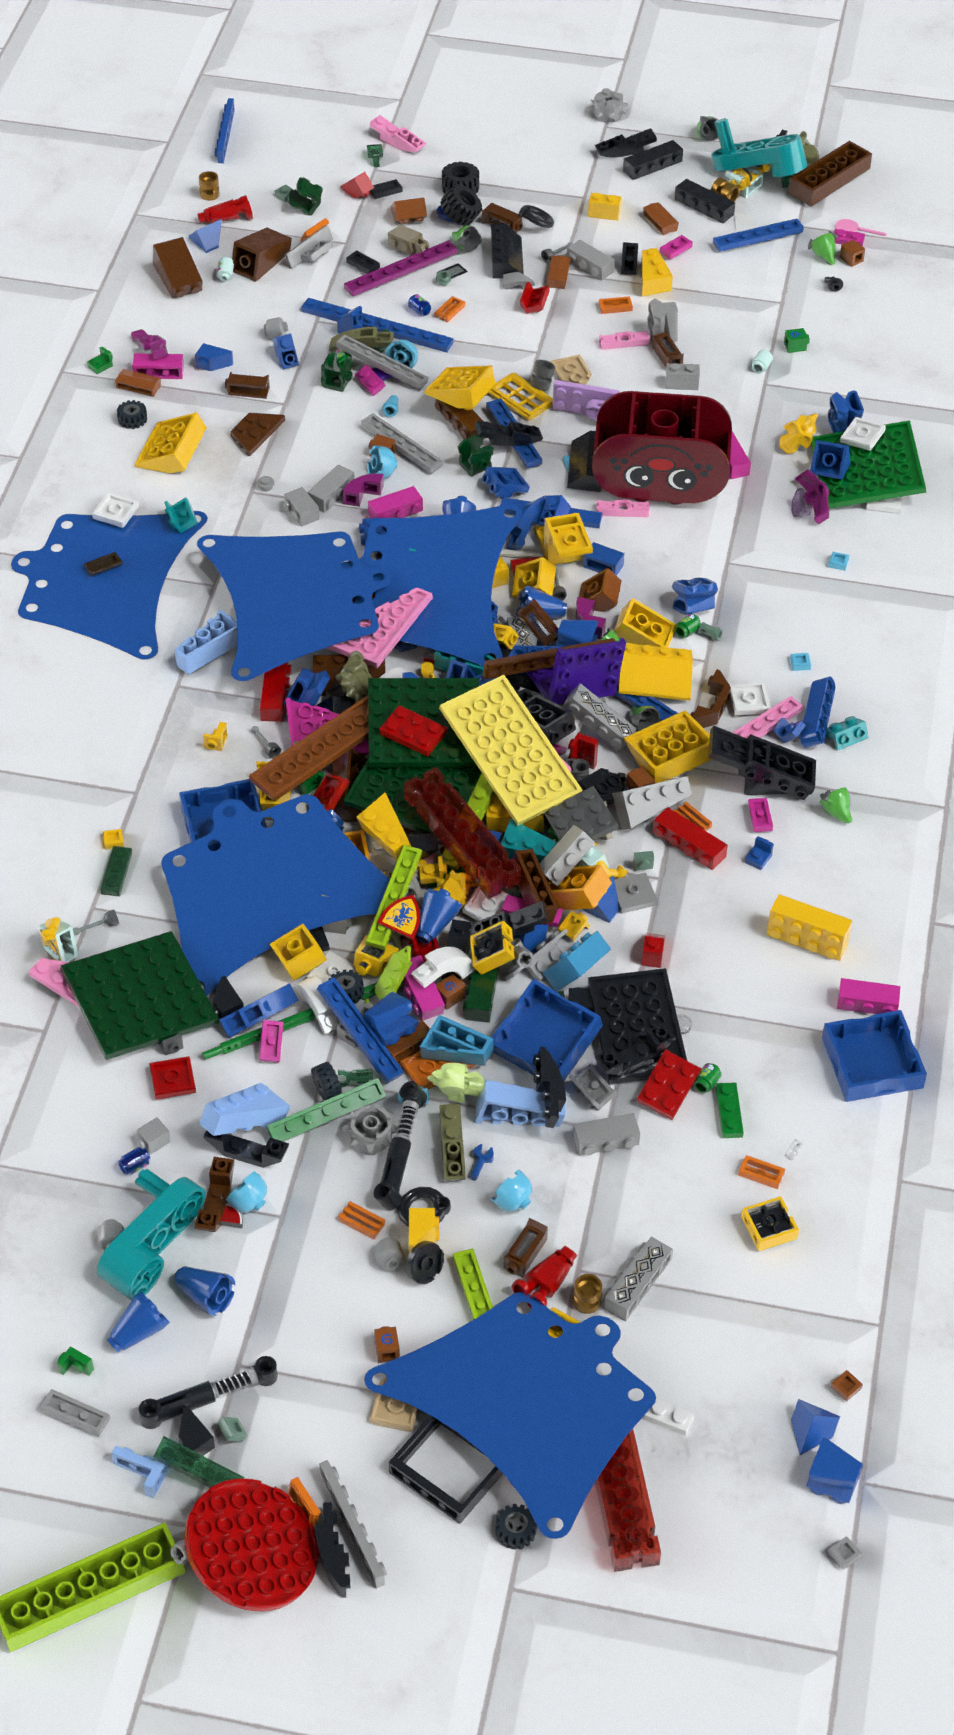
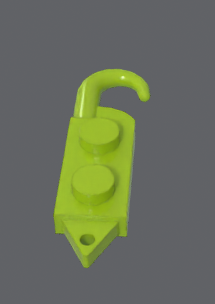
M406 946L397 953L394 952L375 985V993L379 999L382 1000L391 992H397L413 963L410 961V946ZM366 999L364 1003L369 1004V999Z

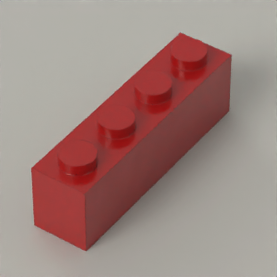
M287 662L264 673L260 704L261 721L283 722V715H287V707L284 705V702L289 694V690L286 689L290 688V677L288 675L292 674V664Z
M669 807L653 821V833L656 836L663 838L672 846L677 847L685 852L686 855L696 859L703 866H707L711 870L727 856L728 845Z

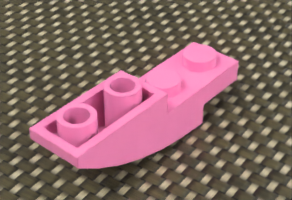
M381 115L370 121V127L381 134V140L400 150L417 152L426 145L423 140L405 127L399 129Z

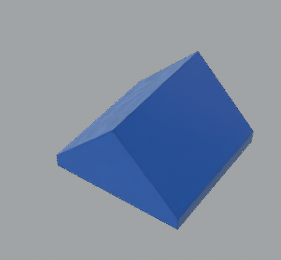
M816 440L810 471L815 475L843 479L851 464L849 446Z

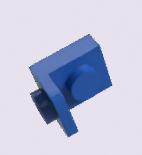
M781 718L773 728V732L785 743L797 738L806 725L802 721L789 724L785 718Z
M757 836L753 848L745 857V863L762 870L772 857L774 844L767 839Z

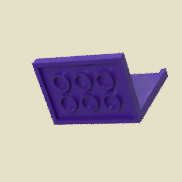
M620 638L616 642L565 650L557 648L554 667L528 671L527 674L543 697L558 705L564 704L570 691L580 683L598 698L613 696L616 694L626 641L624 638Z

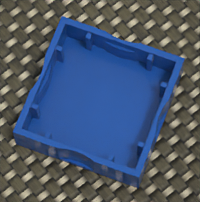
M249 779L226 783L217 787H204L179 792L181 811L190 842L212 832L214 828L212 813L216 806L224 801L237 799L243 801L250 810L261 812L255 784ZM232 806L225 807L223 810V815L226 817H232L236 814V809ZM263 818L261 825L267 828L265 818ZM211 840L208 843V849L211 851H217L221 847V843L218 840Z
M533 979L518 999L511 1014L504 1019L491 1037L494 1044L493 1053L534 1076L536 1067L533 1066V1056L538 1053L541 1046L545 1047L556 1062L564 1082L603 1027L601 1017L580 1004L565 999L557 991Z
M902 1010L875 1014L867 1018L824 1023L822 1040L846 1102L924 1088L927 1073L920 1055L912 1043L910 1030Z

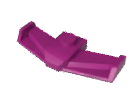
M143 329L131 332L133 341H139V345L144 350L151 349L153 360L168 355L166 340L161 336L148 335Z
M807 469L795 477V480L807 490L803 497L810 509L814 507V520L817 524H821L829 518V489L825 482H822Z

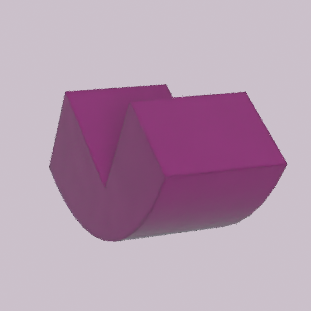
M366 474L350 481L343 490V504L360 507L364 493L381 496L384 487L383 474Z
M577 597L576 620L599 621L594 634H597L598 639H601L605 633L606 618L593 616L594 600Z

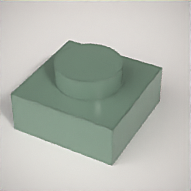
M284 185L274 190L275 196L286 202L292 188Z
M653 851L634 853V871L653 869Z
M222 1417L219 1420L218 1425L227 1441H243L248 1436L238 1418Z

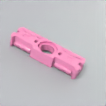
M648 330L633 333L631 331L618 332L614 335L604 336L600 334L599 344L602 350L645 346L650 344V335H648Z
M598 499L596 512H602L603 516L649 517V501H599ZM619 507H626L627 509L622 510Z

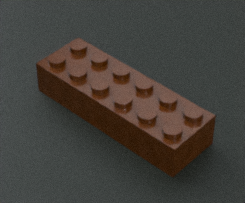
M849 140L790 177L788 193L807 205L812 206L869 170L872 153Z

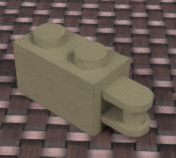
M399 225L388 232L389 246L409 255H413L416 252L422 253L424 249L429 248V243L423 239L422 233L403 225Z

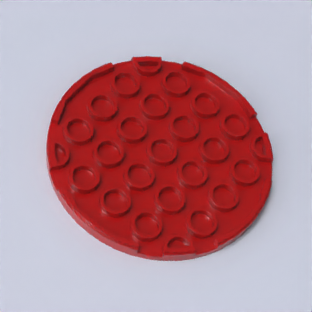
M244 1478L218 1483L209 1488L197 1500L186 1521L184 1533L185 1549L194 1573L212 1594L220 1600L240 1609L264 1612L285 1607L304 1593L316 1574L319 1553L313 1524L309 1522V1517L303 1508L298 1507L290 1499V1495L276 1486L273 1488L263 1484L260 1480Z

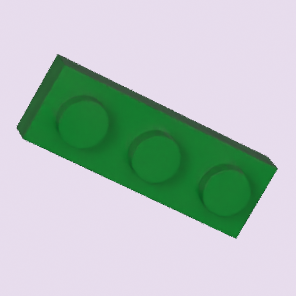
M716 1083L722 1138H743L744 1131L737 1083Z

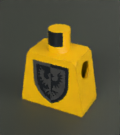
M365 935L356 950L354 968L361 976L367 973L374 977H379L382 975L393 953H397L399 948L387 944L385 950L366 945L368 935Z

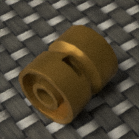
M205 171L199 175V190L202 199L211 201L219 197V178L217 173Z
M722 177L716 179L711 187V191L733 202L738 198L740 191L737 186Z
M583 1274L575 1281L573 1304L581 1313L591 1314L596 1312L601 1306L602 1282L593 1274Z

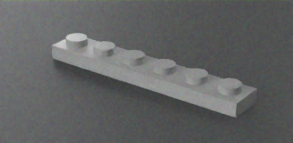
M345 334L336 343V347L343 352L355 356L357 359L398 378L400 381L406 382L414 388L421 390L428 382L429 377Z
M374 413L361 420V426L374 435L380 434L395 439V449L429 473L443 466V460Z
M328 1460L319 1463L320 1475L376 1589L384 1586V1576L387 1575L384 1564L382 1562L378 1563L375 1557L377 1556L375 1546L372 1542L368 1543L366 1536H368L363 1523L359 1524L356 1518L358 1517L357 1510L354 1504L350 1505L347 1500L349 1495L344 1485L340 1486L338 1482L340 1478L336 1467H331Z

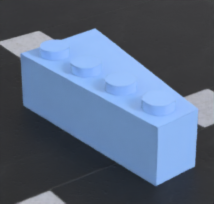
M220 609L214 619L210 618L205 627L196 630V634L193 637H188L174 650L177 667L190 674L237 647V621Z
M486 1080L476 1101L475 1123H482V1120H492V1124H501V1121H513V1125L531 1122L533 1126H545V1119L542 1118V1111L545 1106V1101H542V1092H536L535 1088H525L518 1085ZM566 1102L562 1111L559 1112V1118L554 1127H560L565 1117Z
M259 1083L207 1103L199 1124L213 1136L235 1133L237 1129L248 1131L252 1130L254 1126L266 1128L267 1125L286 1118L290 1105L266 1085Z

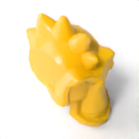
M802 414L795 421H790L783 426L787 433L781 436L779 447L786 454L795 453L800 445L805 449L810 446L813 439L812 435L817 429L815 422L818 414H811L809 416Z
M451 870L450 875L446 874L445 879H436L438 887L432 890H447L451 898L462 904L461 909H463L468 901L466 895H468L469 888H477L481 880L484 881L485 872L456 873L454 870Z

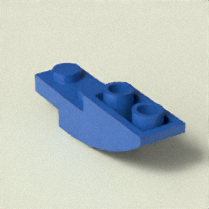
M546 495L528 503L521 509L522 516L510 532L511 538L506 549L518 550L524 546L530 527L538 525L547 498Z
M289 983L219 1019L229 1038L299 1000Z

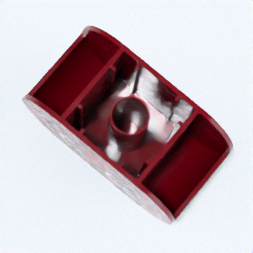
M623 391L614 394L602 404L597 415L592 460L594 478L610 494L624 499H634L638 502L649 500L665 501L678 505L681 503H700L712 499L725 488L729 480L732 439L731 417L721 403L706 396Z

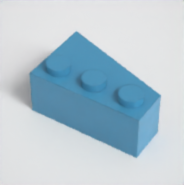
M598 930L593 934L588 932L580 938L581 942L577 941L570 946V951L567 950L559 956L560 959L543 972L556 991L581 977L611 950Z
M438 1015L420 1045L421 1058L482 1066L486 1065L494 1051L493 1038L441 1015Z

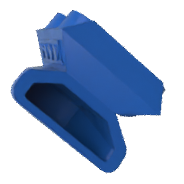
M857 391L848 392L846 398L842 397L838 392L830 397L828 422L833 433L846 431L855 417L862 418L864 408Z
M701 577L673 582L672 589L678 595L673 601V609L686 615L715 608V594L718 592L716 582Z
M562 620L558 629L556 646H571L595 641L596 638L598 639V635L594 633L599 621Z
M302 668L287 698L302 704L304 702L311 706H316L330 676L326 670L314 673L306 668Z
M395 992L386 995L364 1013L366 1021L385 1046L398 1042L403 1035H410L415 1032L419 1023L408 1015L412 1011L411 1001Z
M823 1438L810 1468L806 1487H809L816 1495L826 1494L831 1496L837 1503H850L863 1469V1463L829 1439Z

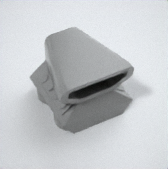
M656 298L651 300L648 304L649 316L647 317V323L652 342L653 335L669 332L673 342H677L678 308L676 303H663Z

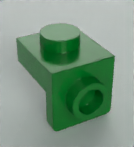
M318 771L300 784V793L306 795L316 789L325 773Z

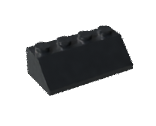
M491 225L493 279L503 278L504 274L513 272L524 274L522 237L508 225Z
M590 430L572 441L567 488L594 492L601 491V486L597 483L592 471L596 431Z

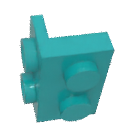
M187 497L172 506L168 501L164 502L166 506L164 510L170 518L169 523L173 529L183 533L198 524Z
M855 716L847 717L845 721L830 724L825 735L834 740L837 750L844 749L869 737L866 721Z

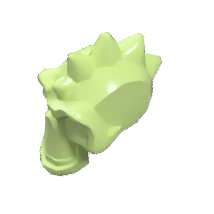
M445 1063L439 1070L432 1072V1075L427 1077L429 1081L439 1087L442 1093L447 1095L448 1099L458 1103L465 1102V1095L479 1097L485 1084L481 1074L477 1071L468 1073L467 1065L460 1063Z

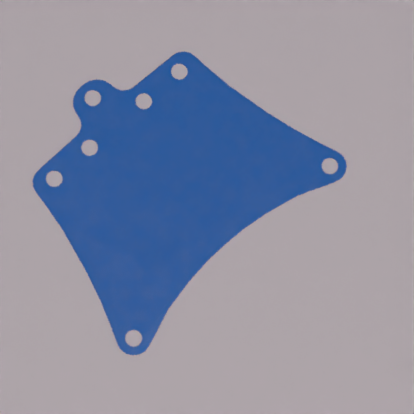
M506 504L470 512L410 518H378L371 522L364 554L359 561L364 566H381L386 568L392 578L388 586L375 591L376 596L372 599L374 609L387 602L392 603L398 600L399 596L407 594L415 588L428 591L433 596V599L399 641L448 653L484 666V656L488 653L494 654L496 659L503 658L494 633L491 606L492 585L496 565L505 541L522 516L520 507ZM513 509L516 511V515L514 517H506L504 511ZM378 526H385L387 532L380 535L375 532V529ZM413 548L416 550V552L409 551V549ZM374 551H379L382 553V558L373 560L370 555ZM351 561L341 563V567L344 569H349L353 566ZM382 573L373 575L375 581H382L385 578ZM356 596L355 604L364 602L362 596Z
M194 511L195 515L201 517V521L183 533L172 528L167 514L133 515L124 528L95 520L92 515H61L56 520L43 548L36 551L20 552L12 559V569L17 573L26 575L29 579L18 609L19 616L88 636L139 659L153 658L158 653L155 623L162 586L169 569L188 540L207 522V515L201 511ZM64 521H71L73 526L69 529H64L61 527V524ZM61 544L63 549L59 552H54L51 550V546ZM116 552L123 562L121 566L96 576H91L84 566V563ZM21 558H28L30 563L26 566H21L18 564V561ZM38 580H46L48 585L39 588L36 586V582ZM34 603L38 605V609L34 612H29L26 610V606ZM144 646L152 649L151 653L147 655L141 654L139 650Z
M338 531L310 535L270 537L205 535L197 541V547L215 565L222 576L234 604L238 638L237 652L231 675L238 681L251 680L284 663L341 642L373 634L379 628L371 595L376 590L390 584L391 574L386 568L381 566L368 567L362 565L358 559L351 537L346 532ZM207 539H212L215 541V544L211 547H206L203 545V542ZM344 539L345 544L343 546H335L333 544L334 540ZM351 561L353 566L349 569H344L341 567V563ZM382 573L385 578L382 581H375L373 575ZM355 596H362L364 602L355 604L352 602V599ZM363 619H368L371 621V625L364 628L359 625V622ZM241 668L250 669V674L248 676H240L238 671Z
M308 794L301 795L261 812L250 810L243 801L237 799L224 801L218 804L212 813L214 828L211 833L167 853L161 861L173 899L182 951L198 981L205 984L204 992L207 996L218 986L222 976L227 978L238 968L272 948L270 943L301 924H304L309 931L333 922L362 915L377 914L390 878L368 860L339 829L320 801L315 796ZM301 802L309 805V810L303 814L296 811L297 804ZM225 807H234L236 814L232 817L224 816L223 810ZM265 817H271L274 820V825L270 828H264L261 825V820ZM211 840H218L221 843V847L217 851L208 849V843ZM178 855H182L186 859L185 864L180 867L175 866L172 862L173 858Z
M523 1292L512 1294L486 1313L444 1337L411 1353L378 1365L365 1374L364 1382L368 1389L408 1403L431 1415L458 1432L487 1456L523 1498L541 1533L551 1539L562 1538L569 1533L586 1497L625 1437L656 1401L655 1392L614 1358L613 1348L621 1337V1331L613 1320L599 1315L592 1316L581 1323H569L535 1298L531 1299L529 1294L527 1296L524 1295L525 1293ZM521 1302H528L532 1308L529 1313L521 1314L516 1309L517 1305ZM600 1324H606L610 1327V1333L606 1336H599L595 1333V1328ZM560 1326L563 1329V1334L558 1338L549 1336L548 1329L550 1327ZM601 1363H607L611 1366L612 1370L610 1374L603 1376L597 1373L596 1367ZM377 1373H384L388 1379L385 1384L376 1385L372 1381L373 1376ZM637 1388L643 1391L644 1396L640 1401H632L628 1397L629 1391ZM551 1518H559L563 1521V1527L559 1531H551L547 1527L548 1521Z

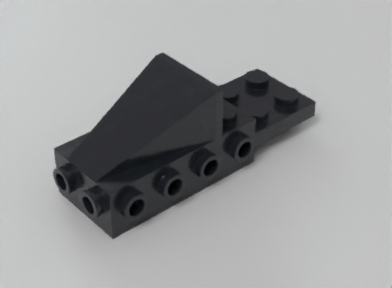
M514 689L552 745L576 730L575 718L571 710L527 689L521 691Z
M716 726L710 729L708 757L738 769V775L745 777V795L789 794L805 800L809 794L811 795L814 792L816 781L815 759L752 734L745 738Z

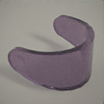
M799 488L796 490L792 500V515L794 517L809 516L812 507L810 504H804V490Z

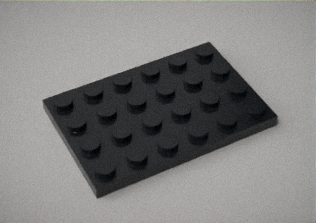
M666 968L588 977L587 982L592 997L594 1013L601 1017L603 1027L598 1032L602 1053L611 1048L616 1053H619L645 1040L648 1030L665 1022L675 1036V1040L666 1050L687 1060ZM596 996H599L608 1003L607 1009L598 1008ZM664 1051L656 1059L622 1076L607 1074L609 1084L648 1080Z

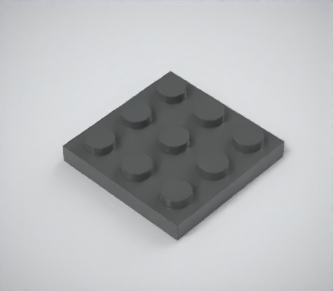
M594 786L576 794L558 806L551 807L549 811L543 813L559 841L573 825L583 830L593 841L619 829L617 822Z

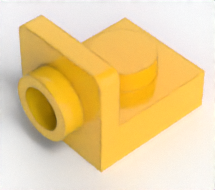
M494 623V633L498 644H503L507 649L512 650L519 635L511 626Z
M219 722L217 729L213 731V735L204 733V748L217 751L223 750L228 737L227 723Z
M438 856V863L419 865L421 884L436 883V879H444L443 875L447 874V865L442 863V856Z
M571 910L558 927V930L561 932L567 929L568 932L565 935L575 941L585 927L589 929L590 924L587 922L588 918L581 912L576 914Z

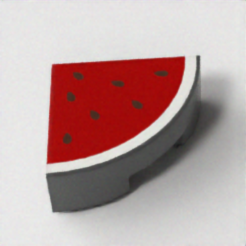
M226 1203L221 1220L222 1225L243 1228V1219L240 1211L235 1210Z

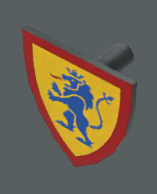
M414 895L402 897L386 907L377 924L413 940L420 924L419 906Z

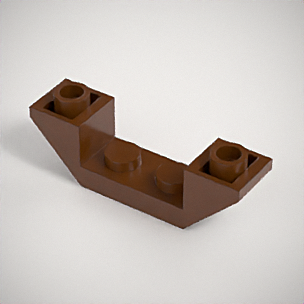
M718 669L708 680V686H710L709 694L716 696L715 704L712 703L710 709L698 705L695 712L692 711L690 714L703 728L718 724L730 700L731 687Z
M213 1157L209 1172V1189L204 1207L198 1211L194 1229L216 1232L222 1226V1216L226 1203L228 1204L226 1199L230 1195L232 1188L234 1159Z

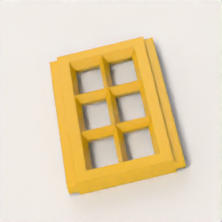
M511 373L496 382L488 392L495 399L501 398L507 407L526 420H532L553 406L552 397L532 387L528 381L516 373ZM514 382L519 388L513 389L507 384ZM504 387L511 393L505 395L499 389ZM524 389L525 391L530 393L531 396L527 398L519 392ZM516 395L523 401L517 403L511 397ZM537 398L540 401H542L543 404L538 406L531 400ZM528 403L535 409L529 411L523 405Z

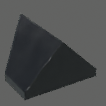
M332 696L316 706L341 714L357 702L351 698Z

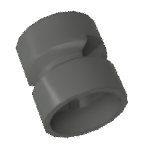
M536 360L533 368L534 374H531L529 381L530 385L539 390H548L552 382L551 377L554 375L555 365L547 360Z

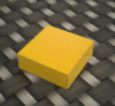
M122 829L103 831L105 850L124 847Z

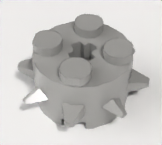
M604 88L602 92L595 95L594 100H591L594 105L589 107L588 110L592 111L595 114V118L601 122L608 123V120L616 122L621 119L622 114H626L623 109L628 106V103L623 102L622 93Z
M371 1105L369 1108L363 1106L355 1112H351V1123L343 1126V1131L351 1134L350 1146L354 1145L358 1150L365 1152L367 1155H375L390 1147L392 1134H395L397 1126L391 1122L393 1112L388 1113L382 1107L377 1106L375 1108L374 1105Z

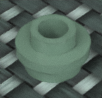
M447 271L437 273V284L447 285L450 283L451 275Z

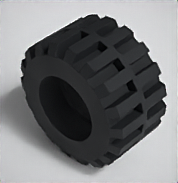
M462 161L448 164L442 170V192L446 194L453 185L462 184L471 189L475 194L478 193V168L473 164Z
M462 184L453 185L440 202L441 208L447 217L454 223L462 226L470 225L482 211L481 200L471 189Z

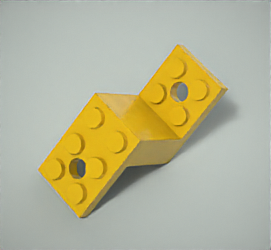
M579 513L545 518V526H534V532L545 559L553 565L581 560L583 554L593 553L592 544Z

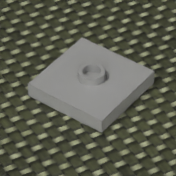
M646 872L614 879L621 913L658 905V899Z

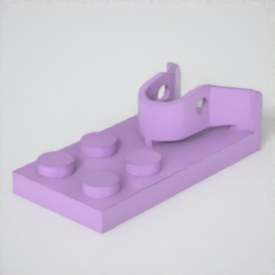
M555 380L553 385V410L583 414L597 421V415L602 404L612 395L619 393L620 390Z

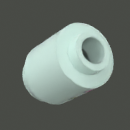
M222 257L218 262L216 275L221 281L232 279L234 263L230 257Z
M760 350L752 362L754 372L760 374L767 370L773 360V356L769 351Z

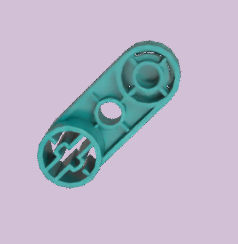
M723 118L714 122L721 148L711 154L716 171L770 164L773 177H783L800 172L808 166L799 134L734 144L728 119Z
M142 1169L138 1173L139 1177L135 1180V1184L156 1199L110 1243L97 1265V1275L130 1300L140 1292L146 1295L154 1287L164 1268V1260L159 1254L197 1217L199 1209H202L206 1192L204 1188L188 1177H181L170 1185L149 1169Z

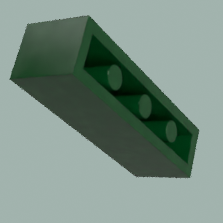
M499 967L482 975L476 969L469 974L468 980H471V983L467 984L465 994L468 996V1000L463 1002V1012H466V1020L490 1023Z

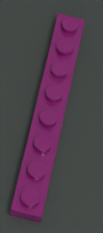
M449 240L424 250L422 253H416L344 283V289L350 295L356 296L457 254V247Z

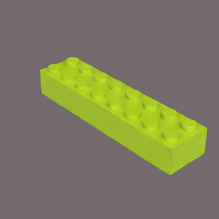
M161 1523L1 1595L0 1630L9 1652L20 1649L184 1574V1564H177L174 1558L171 1557L170 1549L174 1547L175 1542L166 1523Z

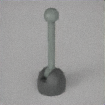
M569 242L566 246L554 251L552 249H545L541 252V257L545 262H549L551 257L555 256V253L567 249L573 243Z
M556 569V587L553 589V597L563 601L566 599L567 593L565 588L559 585V571Z
M253 726L252 732L256 733L266 744L265 752L269 758L280 755L281 748L275 742H268L259 732V728Z
M115 910L106 912L103 920L81 928H73L74 935H78L81 931L103 923L109 926L119 924Z

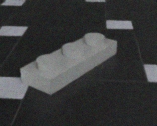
M53 1389L50 1390L40 1406L41 1412L98 1437L110 1420V1414Z

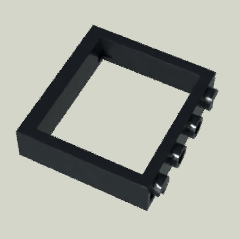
M430 1415L389 1461V1473L461 1524L503 1473L495 1466L468 1499L461 1504L406 1464L408 1460L440 1424L477 1449L458 1432Z

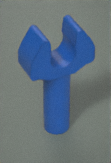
M482 1144L474 1148L473 1158L476 1159V1162L469 1176L471 1180H477L484 1163L493 1162L494 1152L492 1147H490L485 1155L481 1154Z

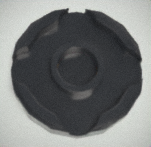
M432 1241L418 1243L411 1250L406 1262V1271L409 1278L419 1284L432 1282L435 1279L433 1277L441 1272L444 1264L442 1249Z

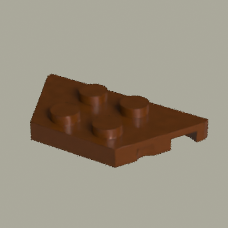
M248 413L230 431L231 437L234 441L238 442L241 448L246 450V454L250 457L285 421V415Z

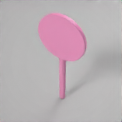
M850 219L839 220L835 225L836 229L857 232L860 230L883 236L887 235L884 232L858 227V224Z

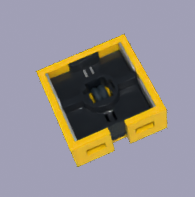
M501 921L470 936L472 964L481 975L515 959L514 946L511 944L513 941L512 928L506 922Z
M782 1196L742 1209L741 1218L758 1251L798 1239L799 1228L793 1217L788 1216V1208Z

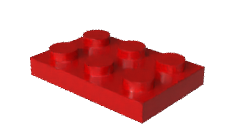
M400 705L379 729L380 735L425 756L430 755L447 733V727Z
M665 1049L636 1101L673 1121L701 1068Z

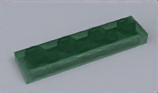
M165 1436L161 1439L152 1457L209 1488L227 1480L245 1478Z

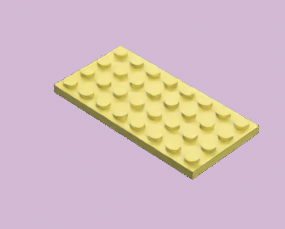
M505 675L440 705V711L517 826L549 811L551 807L558 806L583 791Z

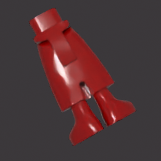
M246 195L234 201L232 199L208 207L202 213L197 214L200 223L207 222V224L221 219L222 221L239 219L238 213H243L248 220L253 219L251 206Z
M563 1246L561 1250H556L526 1274V1281L521 1279L515 1280L511 1285L513 1292H523L526 1296L529 1294L531 1299L535 1298L547 1307L546 1297L552 1298L559 1289L570 1268L573 1266V1261L577 1254L567 1246ZM540 1286L538 1291L532 1293L534 1289H537Z

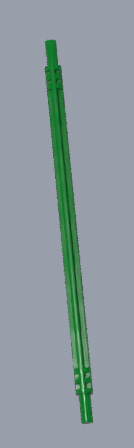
M377 983L364 987V996L362 995L363 998L361 1000L376 996L375 985ZM310 1008L279 1021L283 1022L284 1032L317 1018ZM262 1027L222 1042L220 1046L202 1052L204 1060L222 1053L225 1055L260 1041Z

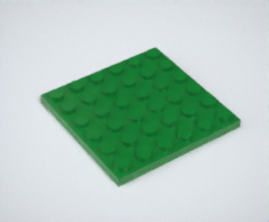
M910 420L884 424L886 425V430L871 451L841 443L840 437L845 431L813 436L811 442L813 453L816 440L849 446L851 464L843 479L818 475V478L825 482L829 489V509L926 493V485Z

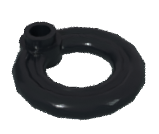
M524 205L519 211L521 217L535 225L544 228H550L554 225L553 218L538 207ZM532 213L542 217L544 220L535 217Z
M417 1187L409 1190L402 1196L397 1212L400 1220L409 1227V1208L411 1204L417 1199L427 1198L433 1202L435 1216H439L440 1223L445 1215L450 1212L451 1203L447 1197L434 1188Z

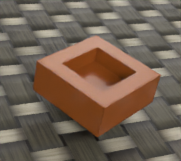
M848 1370L831 1383V1388L846 1402L863 1387V1384Z

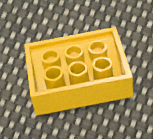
M493 366L446 367L424 392L426 395L456 408L474 409L495 385Z
M195 412L157 422L134 464L135 467L166 473L183 472L187 468L207 428L198 413Z
M626 643L618 680L619 693L691 701L692 650Z
M686 710L624 737V741L639 767L643 766L655 780V783L667 781L712 760L708 757L710 734Z

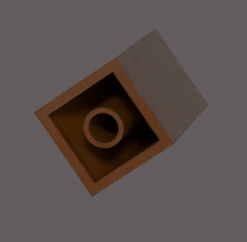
M266 227L234 241L232 253L233 272L255 282L258 281L290 251L292 238Z
M183 237L153 244V266L172 299L202 291V278Z

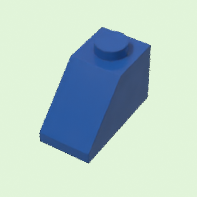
M203 343L195 354L196 368L214 371L232 366L233 351Z

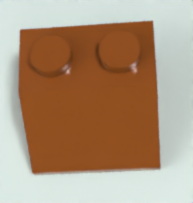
M424 197L394 201L390 206L394 221L400 224L409 223V220L421 222L427 217Z
M607 568L582 582L579 597L594 600V611L605 612L617 605L622 580Z

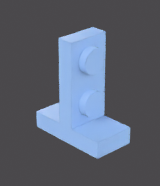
M115 1446L112 1451L113 1464L147 1477L144 1483L145 1495L154 1499L174 1462L173 1450L164 1447L157 1461L147 1455H138L127 1447Z

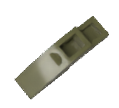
M377 327L348 330L331 338L329 352L336 351V343L344 334L368 347L387 348L394 341V332H378Z
M443 1104L439 1106L444 1180H466L460 1104Z

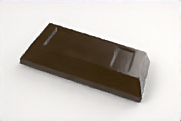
M113 552L84 563V566L91 576H96L121 566L123 562L117 553Z

